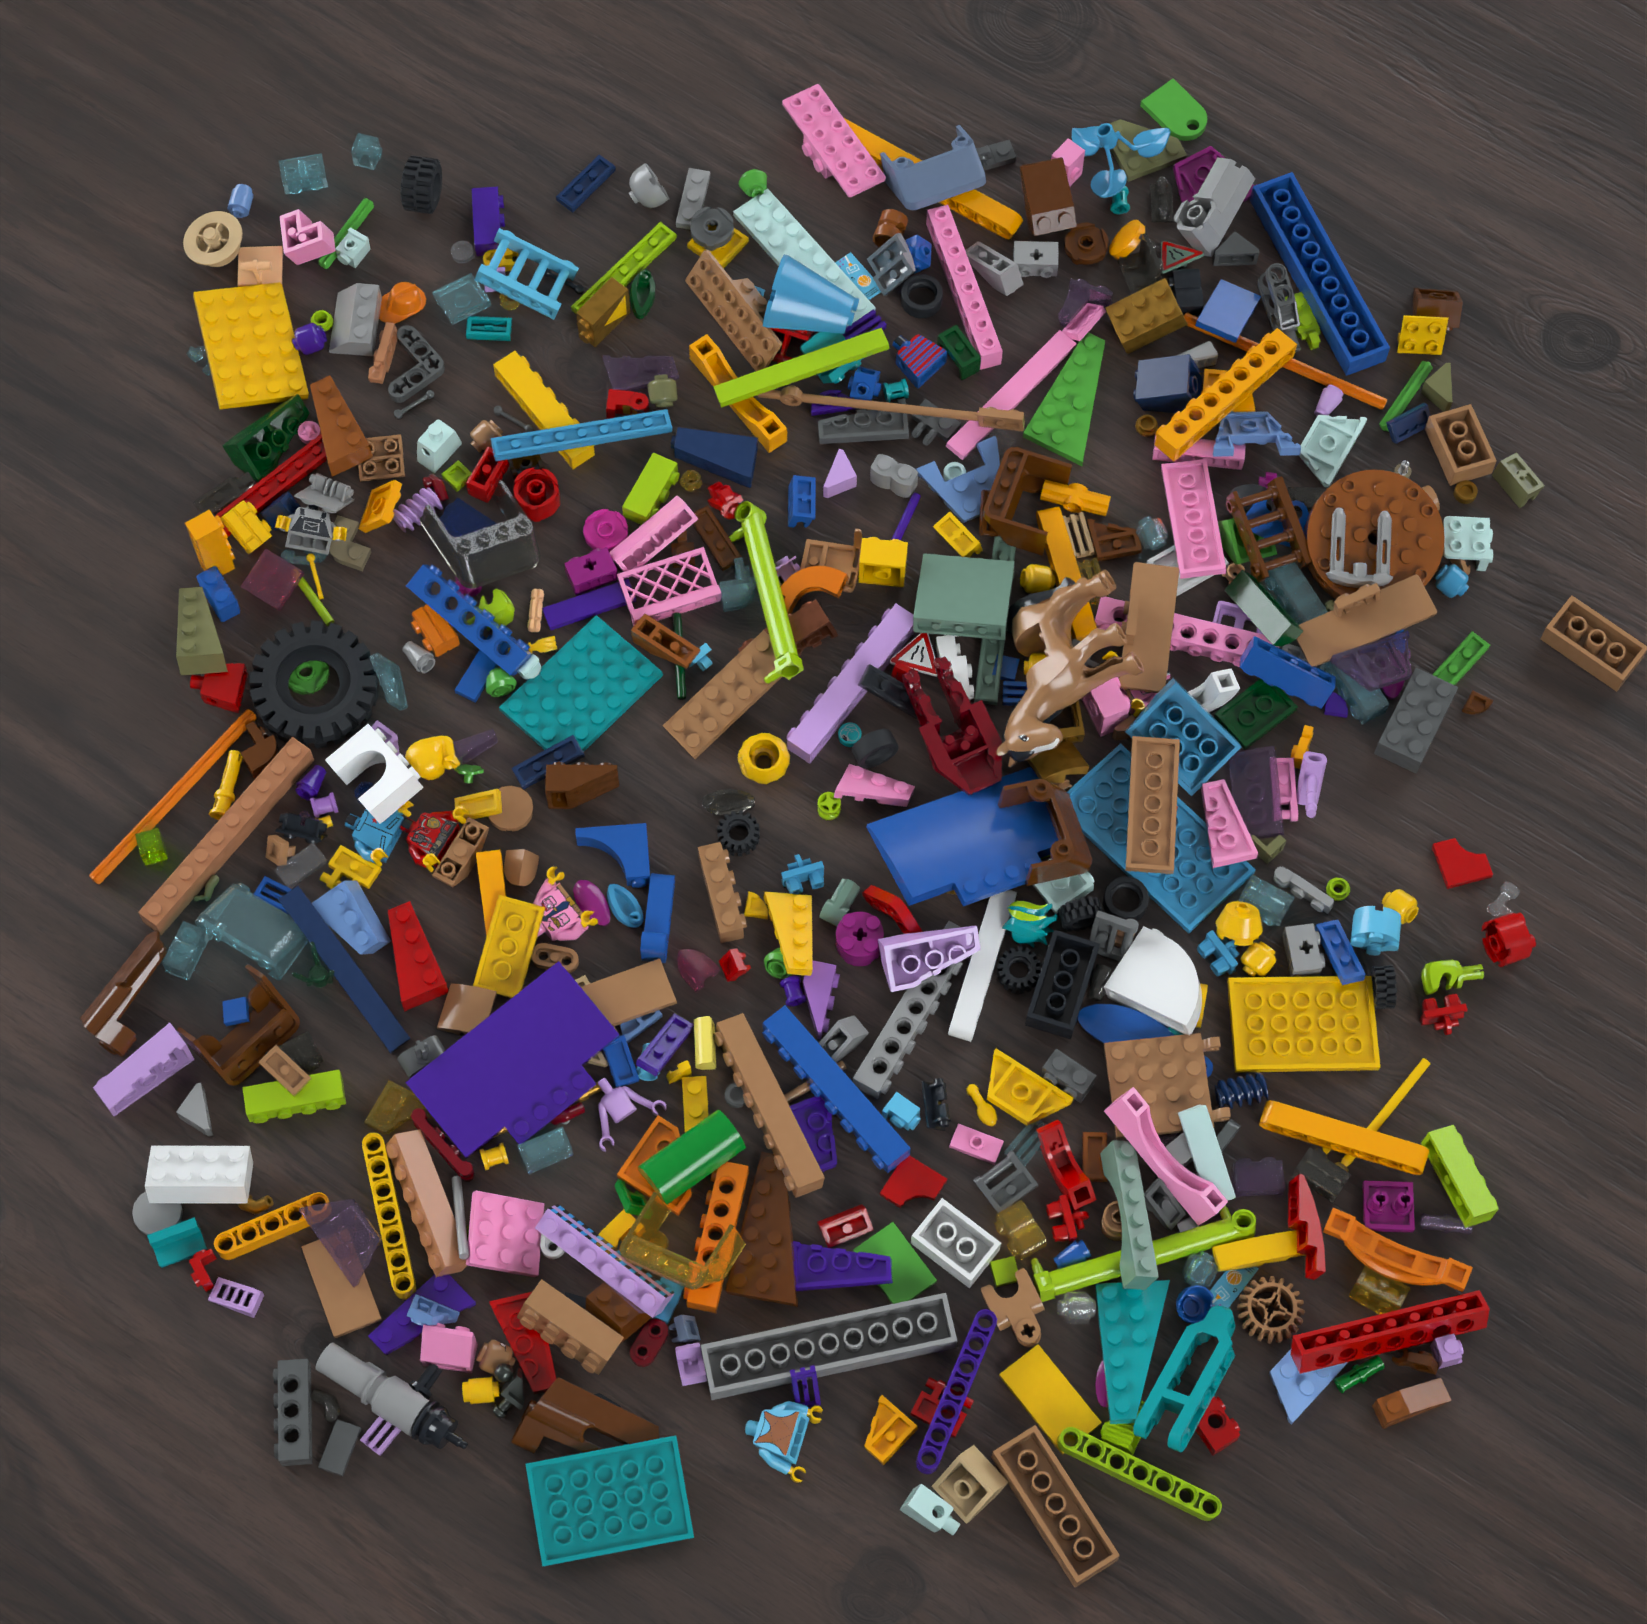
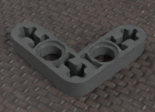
M410 325L400 327L397 332L399 344L417 365L389 384V396L392 401L397 403L406 401L439 378L445 371L443 359L420 333ZM405 334H407L408 336L411 335L412 341L414 342L413 344H411V341L407 337L404 338ZM422 347L427 350L424 355L419 356L415 354V350ZM429 359L431 360L433 365H438L437 369H435L434 367H430V362L428 361ZM420 375L423 379L419 383H413L411 377ZM396 389L402 390L403 393H401V394L398 393V392L395 393V390H396Z

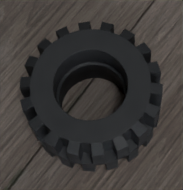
M411 155L405 164L402 174V206L407 211L432 214L438 205L441 195L442 168L440 161L434 158Z

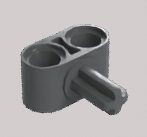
M436 1035L430 1036L423 1041H416V1045L399 1055L397 1060L409 1079L446 1051Z

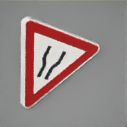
M920 633L890 659V664L896 665L899 662L912 669L914 668L920 673L936 677L937 674L933 665L935 656L928 633Z

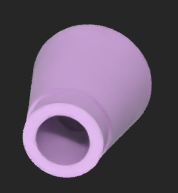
M1328 385L1322 391L1314 414L1316 416L1329 415L1341 403L1344 393L1338 387Z

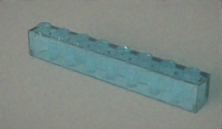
M1293 562L1268 571L1269 577L1265 579L1268 589L1274 591L1279 604L1285 608L1298 625L1328 612L1297 564ZM1355 651L1324 663L1325 672L1336 677L1339 696L1344 701L1346 700L1350 706L1352 716L1358 719L1362 725L1386 713L1389 702Z

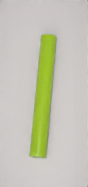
M299 570L292 571L291 576L324 623L330 626V623H334V619Z

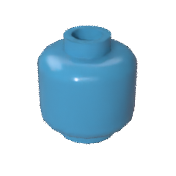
M1445 564L1434 577L1436 579V588L1449 598H1453L1456 595L1461 597L1469 588L1466 584L1469 579L1468 575L1455 564L1449 566Z

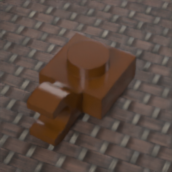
M686 530L678 536V543L671 544L672 557L694 550V542L687 543ZM692 557L688 564L694 567L695 557ZM677 563L672 564L673 568L683 567Z
M1407 1348L1397 1350L1404 1353L1401 1358L1392 1357L1393 1363L1397 1366H1409L1413 1370L1437 1374L1439 1365L1433 1355L1428 1352L1418 1351V1353L1408 1351Z

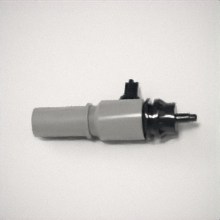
M330 1343L320 1355L316 1363L317 1371L360 1397L361 1403L365 1405L371 1404L373 1413L407 1435L412 1436L414 1440L419 1439V1442L423 1445L432 1444L439 1449H442L448 1442L462 1449L467 1447L468 1442L454 1433L458 1426V1421L449 1415L447 1408L442 1405L439 1406L440 1403L437 1401L429 1403V1399L432 1396L429 1390L442 1373V1370L435 1364L430 1363L417 1382L412 1380L408 1384L397 1376L387 1377L386 1372L371 1362H363L335 1343Z

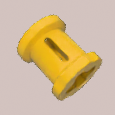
M503 1142L499 1143V1146L488 1150L479 1149L485 1171L489 1170V1167L500 1163L509 1164Z

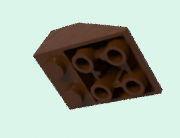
M555 762L553 764H546L545 792L548 809H573L620 787L618 767L612 763L604 762L599 765H589L585 762H579L576 765H566L562 762Z

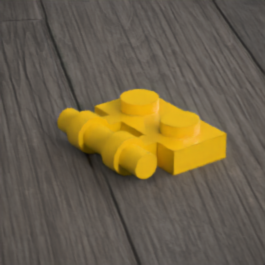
M340 845L328 863L329 868L333 869L334 872L332 875L323 872L320 876V881L326 883L328 888L333 889L342 882L340 879L344 875L351 880H357L360 886L362 885L370 889L382 870L381 867L373 862L364 860L360 855Z

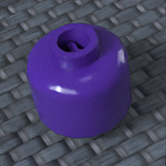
M309 323L297 328L294 333L295 338L292 339L295 349L300 350L304 355H310L322 350L325 347V342H327L322 326H317L315 323Z

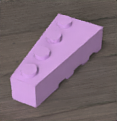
M169 1023L112 1072L99 1079L93 1088L111 1114L115 1116L188 1065L194 1058L184 1040L172 1024Z

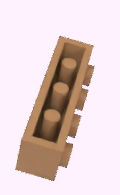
M721 842L698 847V858L720 943L744 938L743 928H746L747 924L744 913L739 914L738 906H741L739 893H734L732 885L736 884L733 870L728 871L726 863H730L728 850H723Z

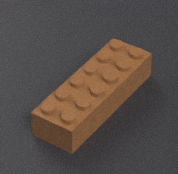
M1036 1425L992 1452L991 1458L1008 1481L1011 1490L1074 1588L1118 1561L1119 1553Z

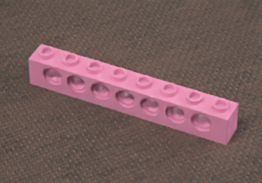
M948 205L927 210L926 225L968 339L981 357L980 370L1001 365L1002 348Z
M1101 597L1095 618L1096 627L1106 630L1113 623H1117L1121 627L1122 622H1117L1114 619L1121 618L1125 622L1127 621V615L1123 614L1125 601ZM1174 613L1171 651L1180 650L1188 652L1192 656L1201 655L1209 657L1213 661H1226L1240 667V657L1254 636L1270 644L1272 643L1263 634ZM1182 634H1188L1191 638H1184ZM1209 639L1212 640L1214 643L1208 644L1204 640ZM1226 645H1233L1236 649H1229Z

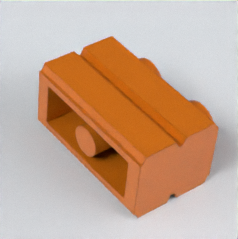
M426 604L424 607H420L412 612L413 621L411 625L415 633L422 634L424 637L422 643L425 649L429 652L432 651L435 657H439L448 650L450 651L459 646L458 635L451 624Z

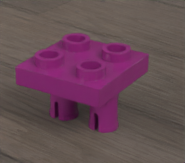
M1363 1181L1364 1226L1372 1231L1414 1232L1413 1182Z

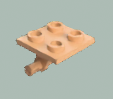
M283 246L240 247L238 253V287L278 282L282 284Z

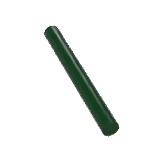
M673 613V632L683 638L681 613ZM675 664L677 699L684 700L686 699L685 668Z

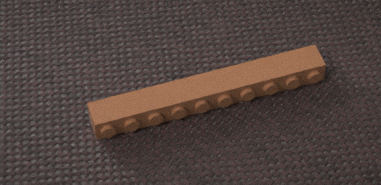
M294 737L286 743L138 913L143 923L154 931L160 932V935L168 929L194 899V896L203 889L209 878L217 873L314 762L311 749Z

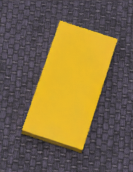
M498 895L473 986L497 991V994L513 998L523 989L545 907Z
M1039 1344L999 1374L1001 1380L1062 1455L1064 1453L1059 1449L1057 1439L1064 1429L1074 1427L1090 1434L1102 1423ZM1070 1434L1064 1435L1063 1439L1066 1445H1076L1074 1436Z

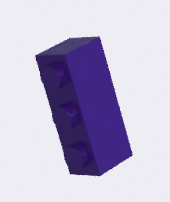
M498 187L472 188L476 256H483L488 250L497 249L499 246L498 243L494 242L499 228L505 227L504 214H500V208H504L503 195H499Z

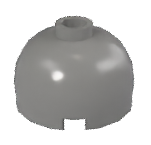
M646 163L633 172L629 182L632 191L629 192V195L635 203L640 202L644 207L655 208L670 199L664 187L660 185L657 176Z

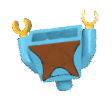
M786 1401L774 1406L771 1410H763L759 1422L749 1420L746 1424L745 1432L746 1435L754 1436L753 1444L759 1448V1455L770 1467L785 1475L789 1473L792 1481L799 1483L801 1480L795 1478V1470H800L802 1473H806L803 1467L798 1466L794 1468L791 1465L797 1462L808 1422L817 1424L822 1420L821 1418L814 1417L812 1412L822 1413L823 1409L820 1406L808 1409L807 1405Z

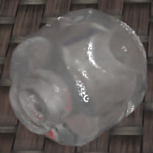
M1066 1292L1062 1300H1059L1057 1303L1058 1315L1062 1316L1066 1324H1087L1095 1316V1300L1087 1292Z

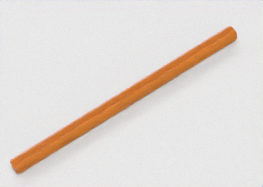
M1189 313L1184 314L1187 326L1244 351H1248L1252 346L1259 344L1242 336L1234 343L1196 327L1198 317ZM1292 358L1282 366L1325 386L1334 385L1344 394L1383 410L1387 403V399L1296 359Z
M249 709L245 710L91 872L90 878L96 884L103 882L247 730L245 725L257 719L254 712Z

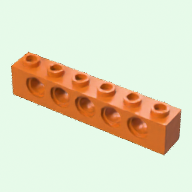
M726 1162L712 1172L711 1181L714 1182L712 1191L708 1190L705 1205H709L707 1214H702L700 1228H703L702 1237H697L694 1251L698 1252L696 1261H691L689 1275L692 1276L690 1285L686 1284L683 1299L687 1300V1308L717 1313L749 1174V1167L746 1165ZM723 1185H730L733 1187V1190L725 1194L720 1191V1188ZM719 1208H724L728 1211L723 1217H718L714 1214ZM714 1231H718L722 1234V1237L715 1241L710 1239L709 1235ZM707 1255H714L717 1258L713 1264H707L703 1259ZM706 1278L712 1283L709 1287L702 1288L698 1285V1282Z

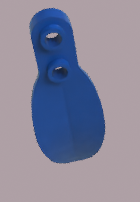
M1094 1004L1084 1007L1078 1015V1022L1082 1028L1103 1044L1107 1042L1175 1036L1169 1029L1152 1017L1124 1006ZM1204 1056L1208 1078L1212 1074L1213 1064L1209 1058Z

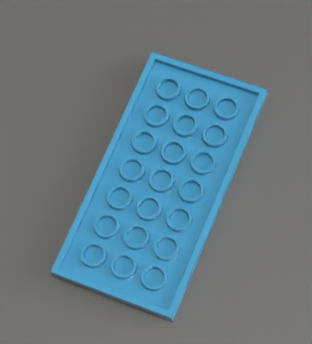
M1120 743L1067 792L1083 834L1128 877L1141 881L1147 888L1149 897L1189 934L1249 879L1256 869L1247 861L1212 868L1206 823L1177 797L1174 873L1125 871L1131 753Z

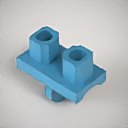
M797 854L794 855L795 862L787 864L788 871L781 872L782 885L787 887L790 894H800L803 892L801 882L809 880L812 889L824 886V865L822 861L812 864L810 858L802 860L800 855Z
M1211 930L1206 934L1205 940L1198 945L1197 951L1204 959L1211 954L1216 956L1217 960L1211 963L1210 967L1217 977L1226 972L1231 975L1236 971L1235 967L1238 965V962L1234 959L1240 955L1236 950L1238 945H1234L1235 940L1229 941L1227 937L1223 940L1219 939L1215 932Z

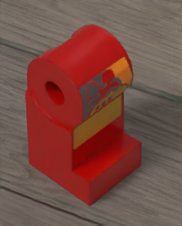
M609 389L606 406L607 418H616V414L635 415L649 412V400L645 394Z

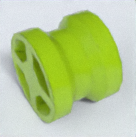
M825 792L818 799V814L825 820L836 819L841 812L840 798H834L833 792Z

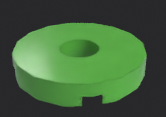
M322 661L302 663L290 675L288 687L295 693L303 695L313 694L321 690L329 678L328 664ZM308 667L313 670L311 675L307 677L300 675V671L303 668Z

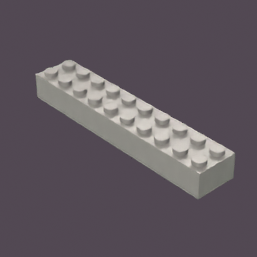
M942 1293L702 1344L701 1352L711 1400L790 1384L792 1383L790 1370L795 1369L796 1373L800 1372L802 1367H805L806 1371L810 1370L811 1365H815L818 1378L953 1349L957 1346V1337L947 1295Z

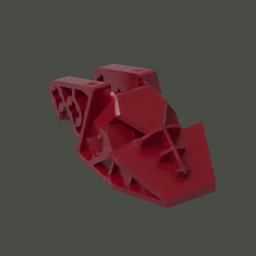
M945 656L942 658L938 657L934 659L933 665L954 717V722L959 727L955 732L940 737L942 719L936 715L930 703V697L924 694L920 685L921 678L914 668L910 669L908 673L903 674L902 680L921 726L918 729L925 741L933 770L966 794L971 795L1001 781L1002 755L998 756L996 751L1002 744V741L983 701L980 700L971 704L961 682L954 678L951 662Z

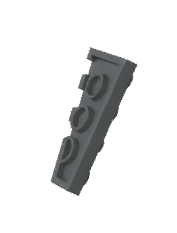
M905 398L899 399L897 404H906ZM861 409L857 410V413L847 416L842 414L818 421L819 444L909 439L907 414Z

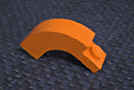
M812 566L792 574L781 586L787 614H792L799 599L812 591H823L839 598L843 591V586L846 585L849 579L847 573L832 567Z

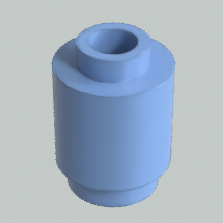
M237 184L232 190L227 209L236 218L249 215L253 200V190L248 185Z

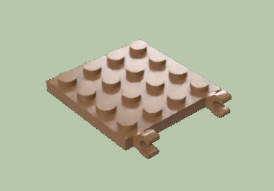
M1201 1033L1190 1034V1036L1186 1034L1104 1043L1111 1103L1134 1087L1149 1105L1151 1119L1158 1135L1184 1132L1178 1112L1199 1104L1206 1105L1213 1128L1214 1122L1229 1121L1231 1117L1229 1107L1216 1110L1211 1108L1204 1052L1219 1050V1037H1210L1202 1040ZM1114 1124L1116 1139L1126 1138Z

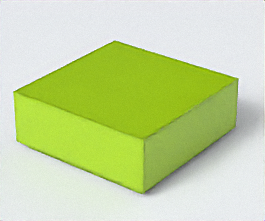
M458 460L442 473V478L458 492L466 485L472 473Z
M1014 1256L989 1263L996 1287L1017 1282L1015 1272L1018 1269Z

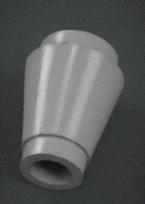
M412 641L407 642L403 646V652L416 671L427 673L434 667L435 659L432 653Z

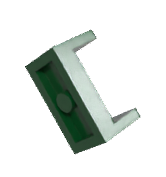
M957 325L938 335L937 345L944 348L958 366L961 381L980 371L981 357Z

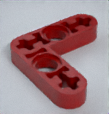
M870 885L862 892V896L871 907L893 917L903 934L923 932L908 907L896 895L873 885Z

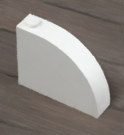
M1143 926L1105 984L1104 989L1107 997L1190 1036L1197 1025L1202 1009V990L1194 964L1187 953L1173 940L1164 936L1157 929L1153 928L1151 930Z

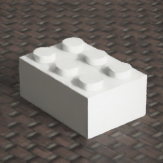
M943 1198L911 1237V1244L968 1288L974 1284L997 1255L1001 1246V1242Z

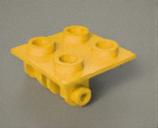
M1404 315L1401 333H1398L1397 337L1399 342L1397 353L1442 355L1448 318Z

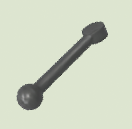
M428 390L426 395L402 410H395L394 417L401 419L405 412L426 399H432L434 392Z
M501 406L494 407L495 415L504 416L524 428L526 432L533 431L532 425H526L502 410Z

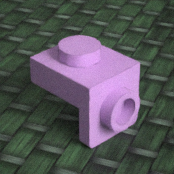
M700 1343L676 1347L675 1351L682 1386L706 1382L707 1378Z

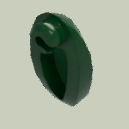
M647 269L641 270L636 275L630 288L631 307L637 319H643L647 315L655 299V281L651 272Z

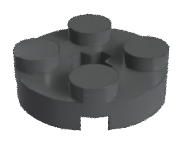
M704 207L698 210L691 219V236L698 245L705 247L706 250L713 251L726 245L733 237V219L722 208L710 209V207ZM708 225H716V230H708Z

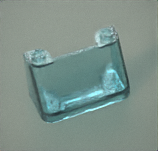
M240 882L238 885L233 883L199 915L195 921L201 935L212 940L214 937L218 942L221 940L255 960L261 968L264 966L266 969L272 970L269 975L280 981L308 940L288 914L252 894L246 885Z

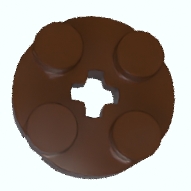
M1088 222L1076 224L1077 227L1071 228V231L1065 237L1064 248L1074 264L1090 265L1105 258L1109 240L1102 228L1100 230L1095 227V224ZM1084 240L1092 243L1089 247H1085L1082 244Z

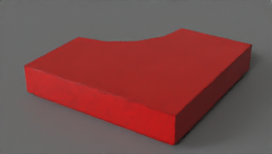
M1456 838L1433 843L1432 849L1447 889L1492 878L1493 872L1485 853L1475 854L1468 852L1459 845Z
M909 1156L896 1167L881 1190L880 1196L899 1208L914 1198H927L935 1201L946 1184L947 1178Z

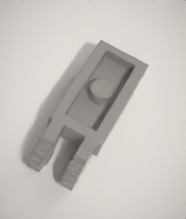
M1283 866L1275 869L1273 880L1279 887H1289L1294 896L1299 899L1305 898L1311 902L1310 905L1318 912L1324 911L1328 914L1334 904L1333 898Z

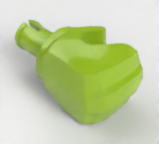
M496 588L493 590V602L488 605L485 597L482 596L478 608L482 611L484 609L489 611L495 617L493 621L499 626L501 624L506 626L513 621L514 606L509 597L503 591ZM475 616L467 620V623L472 625L475 622Z
M1453 959L1427 963L1421 971L1424 992L1426 995L1435 993L1439 988L1442 976L1447 978L1446 990L1451 989L1452 986L1454 989L1461 988L1463 981L1483 979L1484 971L1480 972L1483 966L1478 964L1462 967L1458 960L1454 961Z

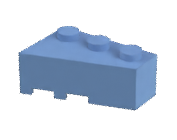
M357 880L343 881L312 902V905L325 923L359 954H373L391 942Z

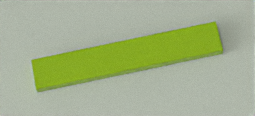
M659 222L571 306V311L576 314L611 277L626 287L641 270L645 269L677 238V234L662 222Z

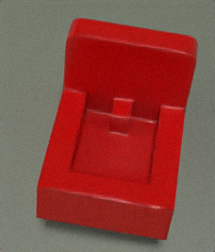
M212 1249L201 1250L195 1253L193 1258L189 1260L194 1270L191 1277L196 1286L202 1285L206 1292L214 1287L204 1267L217 1259Z

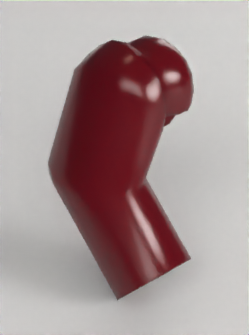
M434 474L423 477L424 487L426 489L427 487H433L440 502L449 499L445 484L440 478Z
M578 1102L568 1107L550 1123L558 1125L583 1114L585 1108L581 1102Z

